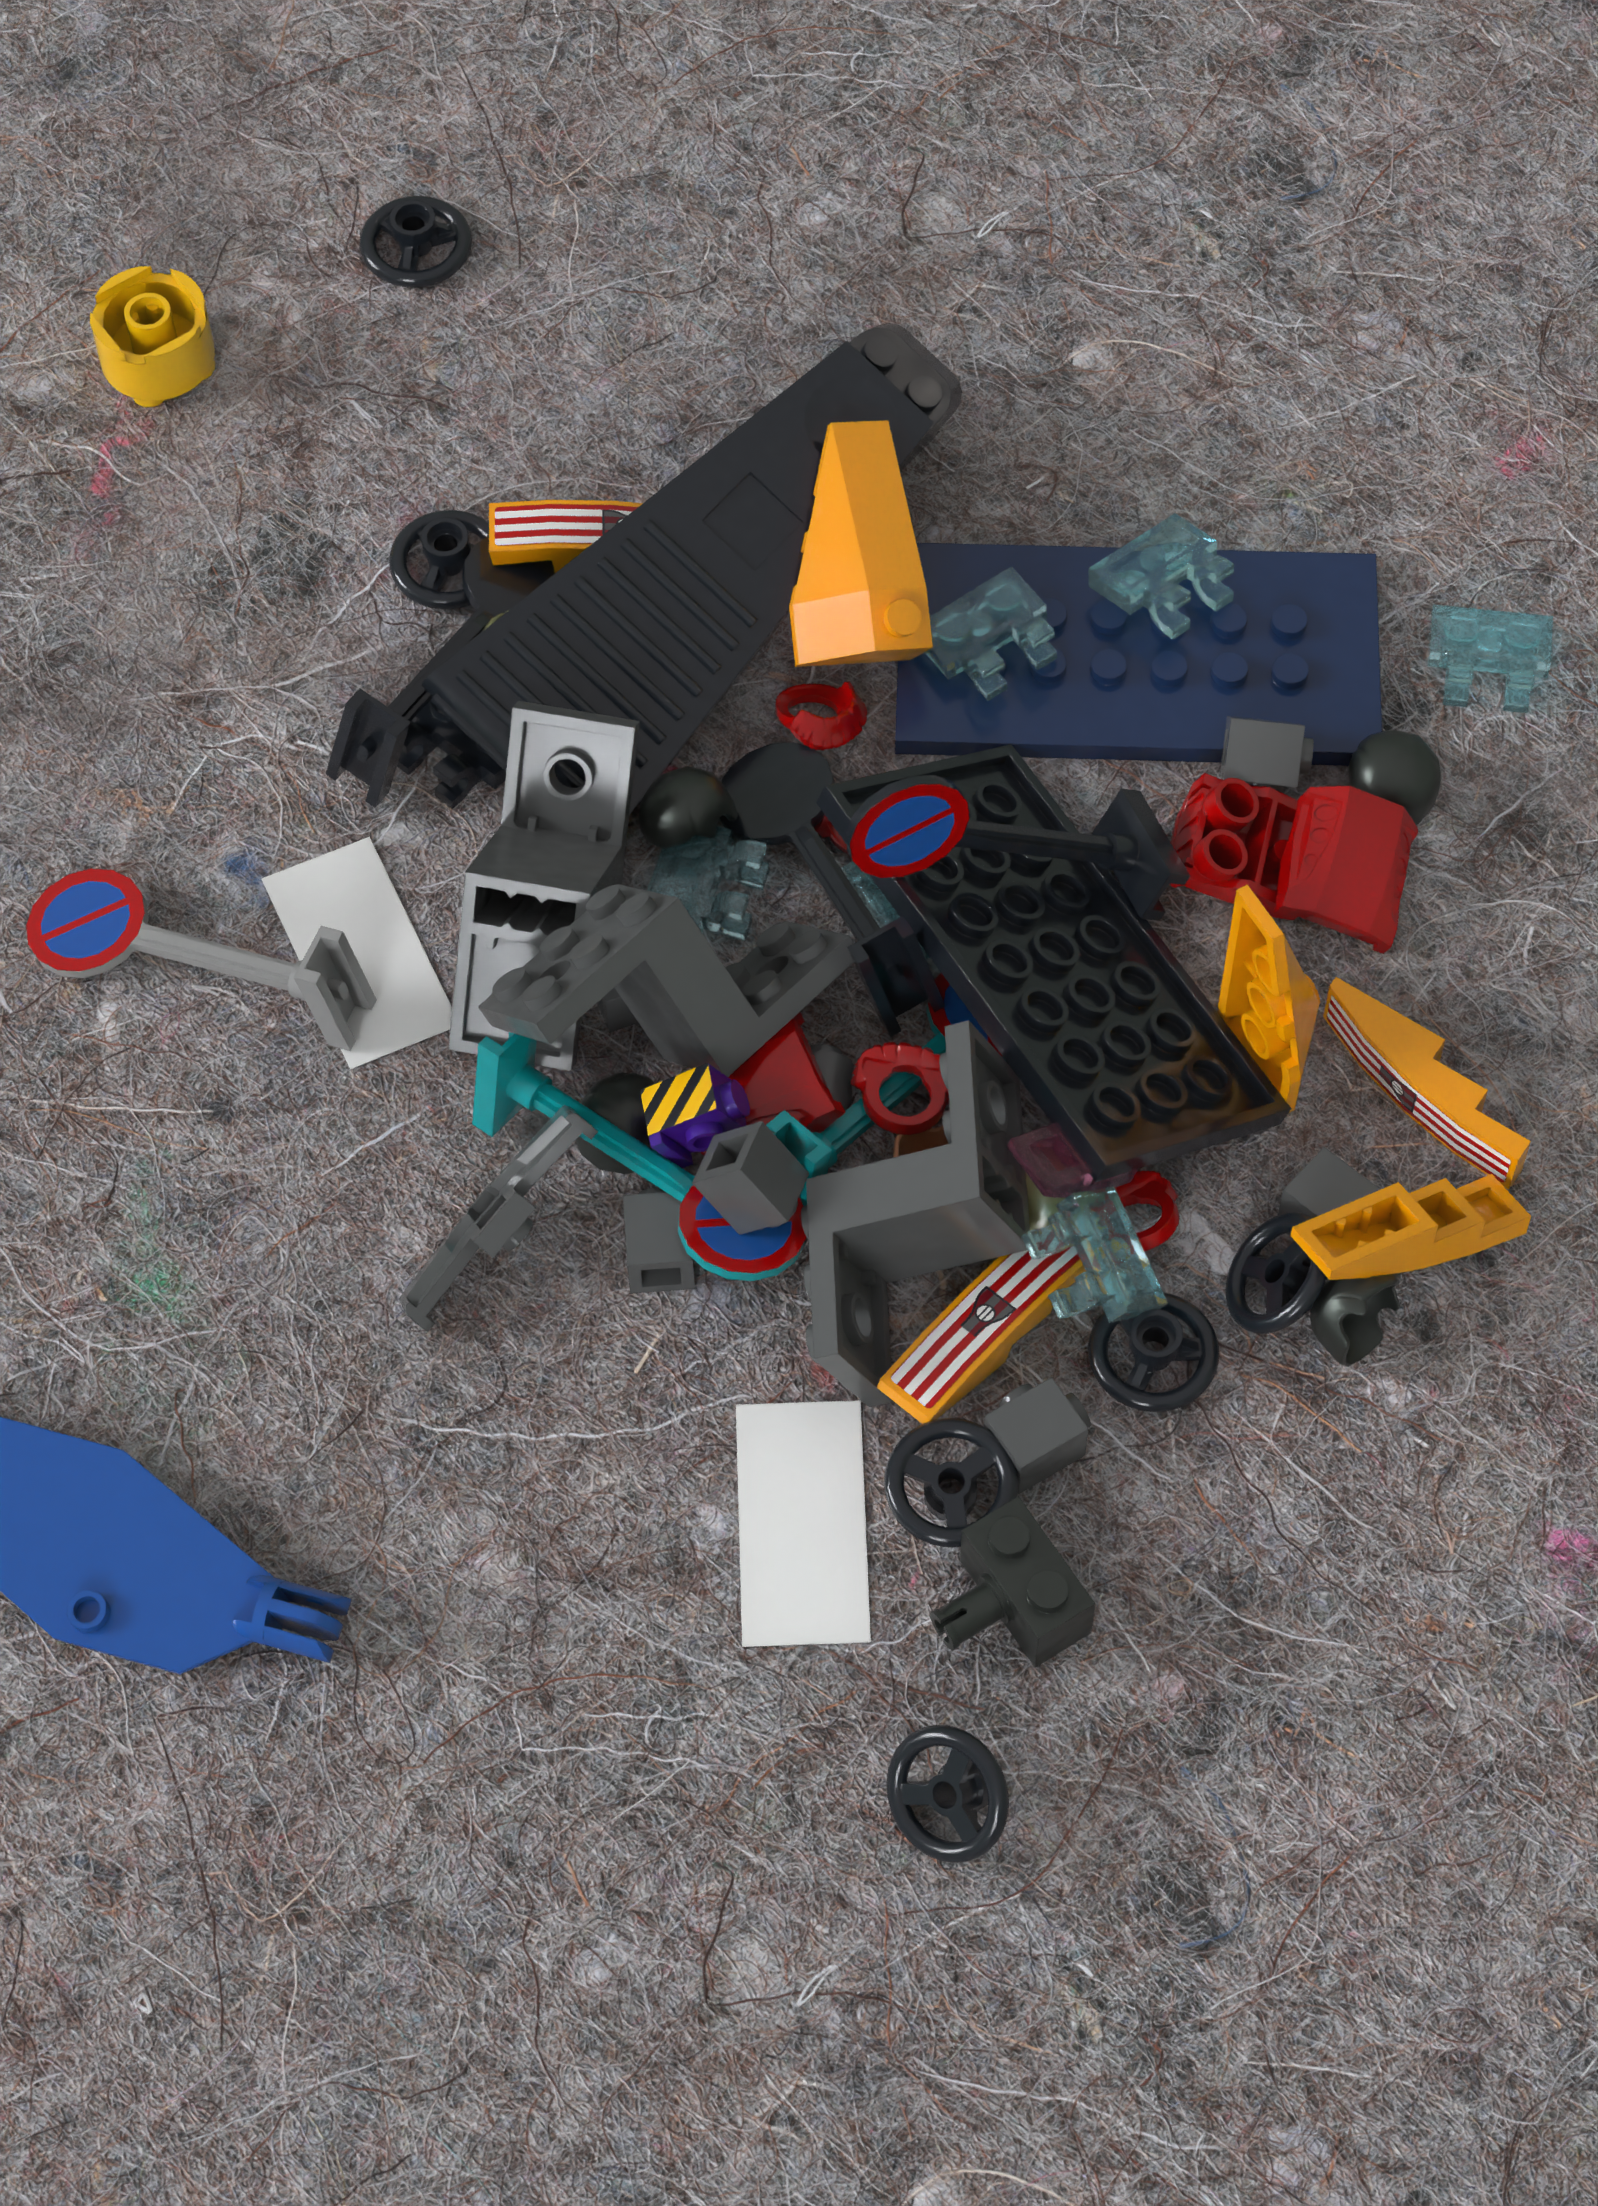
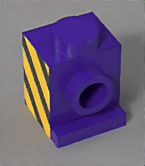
M709 1063L640 1090L651 1148L682 1169L693 1165L692 1152L707 1151L714 1135L746 1126L745 1117L750 1114L749 1101L741 1084L737 1080H731Z

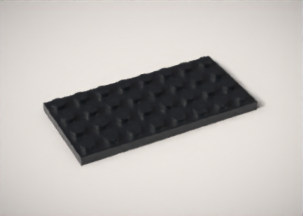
M1012 744L825 785L816 802L846 843L845 834L850 820L867 798L893 782L911 776L936 775L953 781L963 793L968 802L969 820L1079 833ZM955 847L946 856L928 868L904 877L880 878L870 875L900 917L904 916L913 929L920 945L1095 1182L1280 1125L1292 1109L1146 919H1140L1125 891L1108 869L1100 868L1097 863Z

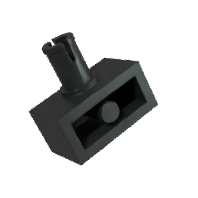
M1019 1496L962 1530L960 1562L977 1586L943 1607L936 1608L930 1612V1619L938 1635L941 1636L946 1632L947 1637L943 1639V1642L950 1650H955L961 1643L1001 1620L1033 1666L1037 1667L1091 1634L1095 1602Z

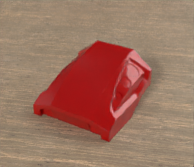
M1204 773L1192 784L1175 819L1170 841L1190 877L1185 885L1169 883V885L1174 888L1186 886L1200 893L1234 904L1236 890L1248 884L1270 916L1295 920L1298 916L1288 914L1286 917L1276 914L1275 904L1280 861L1293 826L1298 800L1271 787L1252 786L1238 778L1223 780Z
M1352 786L1310 787L1298 798L1293 826L1280 861L1275 913L1284 917L1288 914H1293L1373 945L1374 951L1382 954L1387 952L1392 947L1398 929L1400 899L1406 879L1410 848L1418 835V827L1405 807Z
M801 1012L793 1017L728 1077L731 1080H737L747 1095L750 1114L745 1117L746 1126L761 1121L766 1125L785 1110L810 1132L821 1133L846 1113L842 1103L833 1099L804 1035L801 1025L805 1021Z

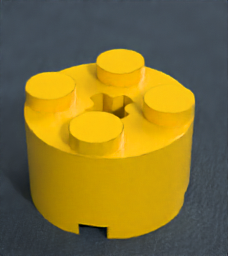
M138 266L116 274L100 287L95 296V307L93 312H90V325L105 378L115 389L132 397L135 403L143 407L158 406L164 400L190 391L202 380L210 377L215 370V347L203 293L193 279L183 272L170 269V275L153 273L151 266Z

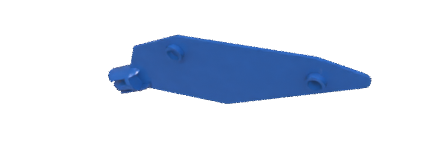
M0 1417V1591L55 1640L179 1675L253 1642L324 1662H331L334 1650L318 1640L283 1631L282 1628L323 1640L337 1641L343 1628L341 1622L317 1610L290 1602L337 1615H347L351 1605L350 1598L273 1577L124 1450Z

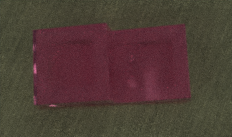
M1057 1122L1011 1138L1007 1145V1148L1041 1194L1046 1197L1069 1198L1109 1190L1130 1183L1138 1170L1136 1169L1095 1182L1091 1177L1093 1173L1092 1168Z

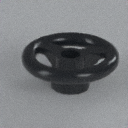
M407 196L386 203L367 219L361 231L359 246L366 266L378 278L400 287L420 288L448 279L464 265L470 254L472 234L463 214L451 204L429 196ZM435 216L440 217L447 223L437 222ZM381 229L399 242L402 255L398 268L385 262L377 251L376 241ZM455 241L452 252L444 261L431 268L417 270L420 258L428 254L433 246Z
M460 510L435 511L410 522L394 540L389 556L391 576L399 590L412 601L429 608L445 610L471 605L464 589L451 592L440 591L449 576L457 575L462 571L464 562L473 547V544L469 543L468 531L484 539L489 535V522L475 514ZM417 539L422 543L423 554L429 564V572L421 584L412 578L407 568L408 552Z
M1297 1212L1275 1216L1258 1226L1238 1249L1228 1271L1225 1295L1230 1315L1243 1329L1258 1334L1273 1333L1292 1325L1307 1311L1312 1309V1305L1320 1295L1327 1277L1295 1240L1283 1253H1276L1268 1259L1257 1256L1272 1240L1282 1234L1291 1232L1293 1226L1310 1220L1313 1217ZM1247 1277L1260 1280L1261 1285L1267 1289L1266 1314H1257L1248 1307L1245 1299Z
M1145 1291L1127 1295L1115 1301L1103 1311L1092 1328L1089 1337L1088 1356L1096 1380L1112 1398L1136 1410L1166 1412L1186 1406L1197 1399L1208 1388L1218 1368L1219 1344L1212 1324L1195 1305L1174 1294ZM1176 1317L1191 1328L1196 1338H1183V1329ZM1118 1324L1129 1336V1346L1135 1358V1365L1126 1383L1115 1373L1108 1357L1109 1339ZM1155 1341L1162 1344L1165 1348L1153 1351L1144 1344ZM1199 1360L1194 1374L1181 1386L1165 1392L1145 1391L1155 1371L1163 1370L1171 1361Z
M942 1418L919 1425L898 1442L886 1465L884 1490L892 1514L910 1534L932 1545L950 1548L961 1547L962 1530L971 1525H967L966 1516L973 1510L977 1500V1477L995 1466L998 1475V1491L993 1505L981 1517L983 1518L1017 1497L1018 1473L1011 1458L992 1431L969 1420ZM944 1438L963 1439L980 1447L960 1463L945 1462L937 1465L914 1455L926 1444ZM905 1476L924 1483L925 1505L935 1517L946 1521V1527L925 1520L912 1508L905 1493ZM946 1479H955L962 1484L963 1488L957 1493L949 1494L941 1490L939 1484Z
M948 1725L923 1727L911 1733L900 1743L890 1760L886 1787L891 1813L903 1835L922 1853L943 1862H967L977 1859L988 1852L1001 1837L1009 1813L1007 1783L1002 1769L992 1752L972 1734ZM934 1746L952 1748L947 1763L941 1767L938 1774L927 1782L907 1781L912 1762L922 1751ZM911 1805H931L937 1813L947 1816L962 1841H947L930 1833L919 1822ZM988 1805L986 1819L981 1827L977 1819V1811Z

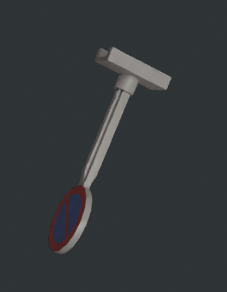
M87 869L63 877L49 886L34 903L26 924L28 946L44 968L61 977L87 978L108 972L128 959L134 951L152 954L287 990L291 997L306 1001L328 1045L351 1051L356 1041L347 1024L354 1007L358 1006L372 1010L377 1001L343 931L320 926L303 960L291 963L147 925L149 919L144 896L130 878L114 870Z

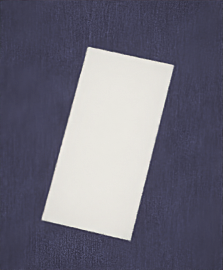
M370 837L261 879L300 961L303 960L320 926L343 931L377 999L372 1010L355 1006L347 1021L356 1041L351 1051L341 1049L350 1069L450 1030L452 1006Z
M861 1400L737 1404L736 1436L742 1647L871 1643Z

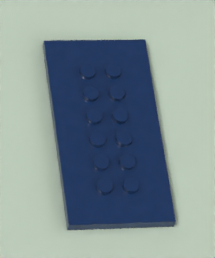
M916 542L927 587L933 648L911 660L898 661L895 754L961 756L1012 744L1021 757L1221 763L1226 717L1235 716L1300 723L1305 726L1304 737L1313 738L1314 740L1311 765L1349 766L1352 754L1357 751L1359 743L1371 734L1382 732L1376 554Z

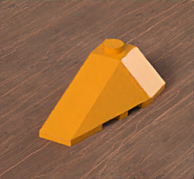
M889 421L830 423L827 426L813 492L815 501L808 531L804 534L801 553H803L798 581L797 585L793 587L789 604L795 667L911 660L933 648L927 587Z
M1247 884L1236 890L1217 1012L1292 1108L1289 1111L1290 1113L1296 1107L1314 1033L1320 997L1312 980L1303 972L1284 933Z

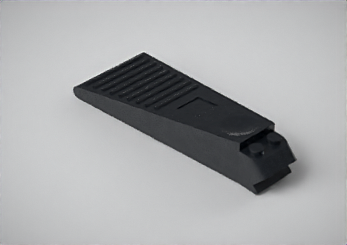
M881 324L862 332L850 343L846 341L432 671L424 679L421 686L433 697L431 702L505 771L507 768L512 708L517 701L640 721L630 806L631 815L643 800L651 784L667 770L790 613L789 604L792 590L797 585L803 558L801 548L804 534L809 529L815 501L813 492L827 426L833 422L888 420L901 472L940 433V428L957 410L962 397L960 382L910 332L898 324ZM563 759L555 763L556 777L563 785L570 788H578L585 784V772L577 762Z

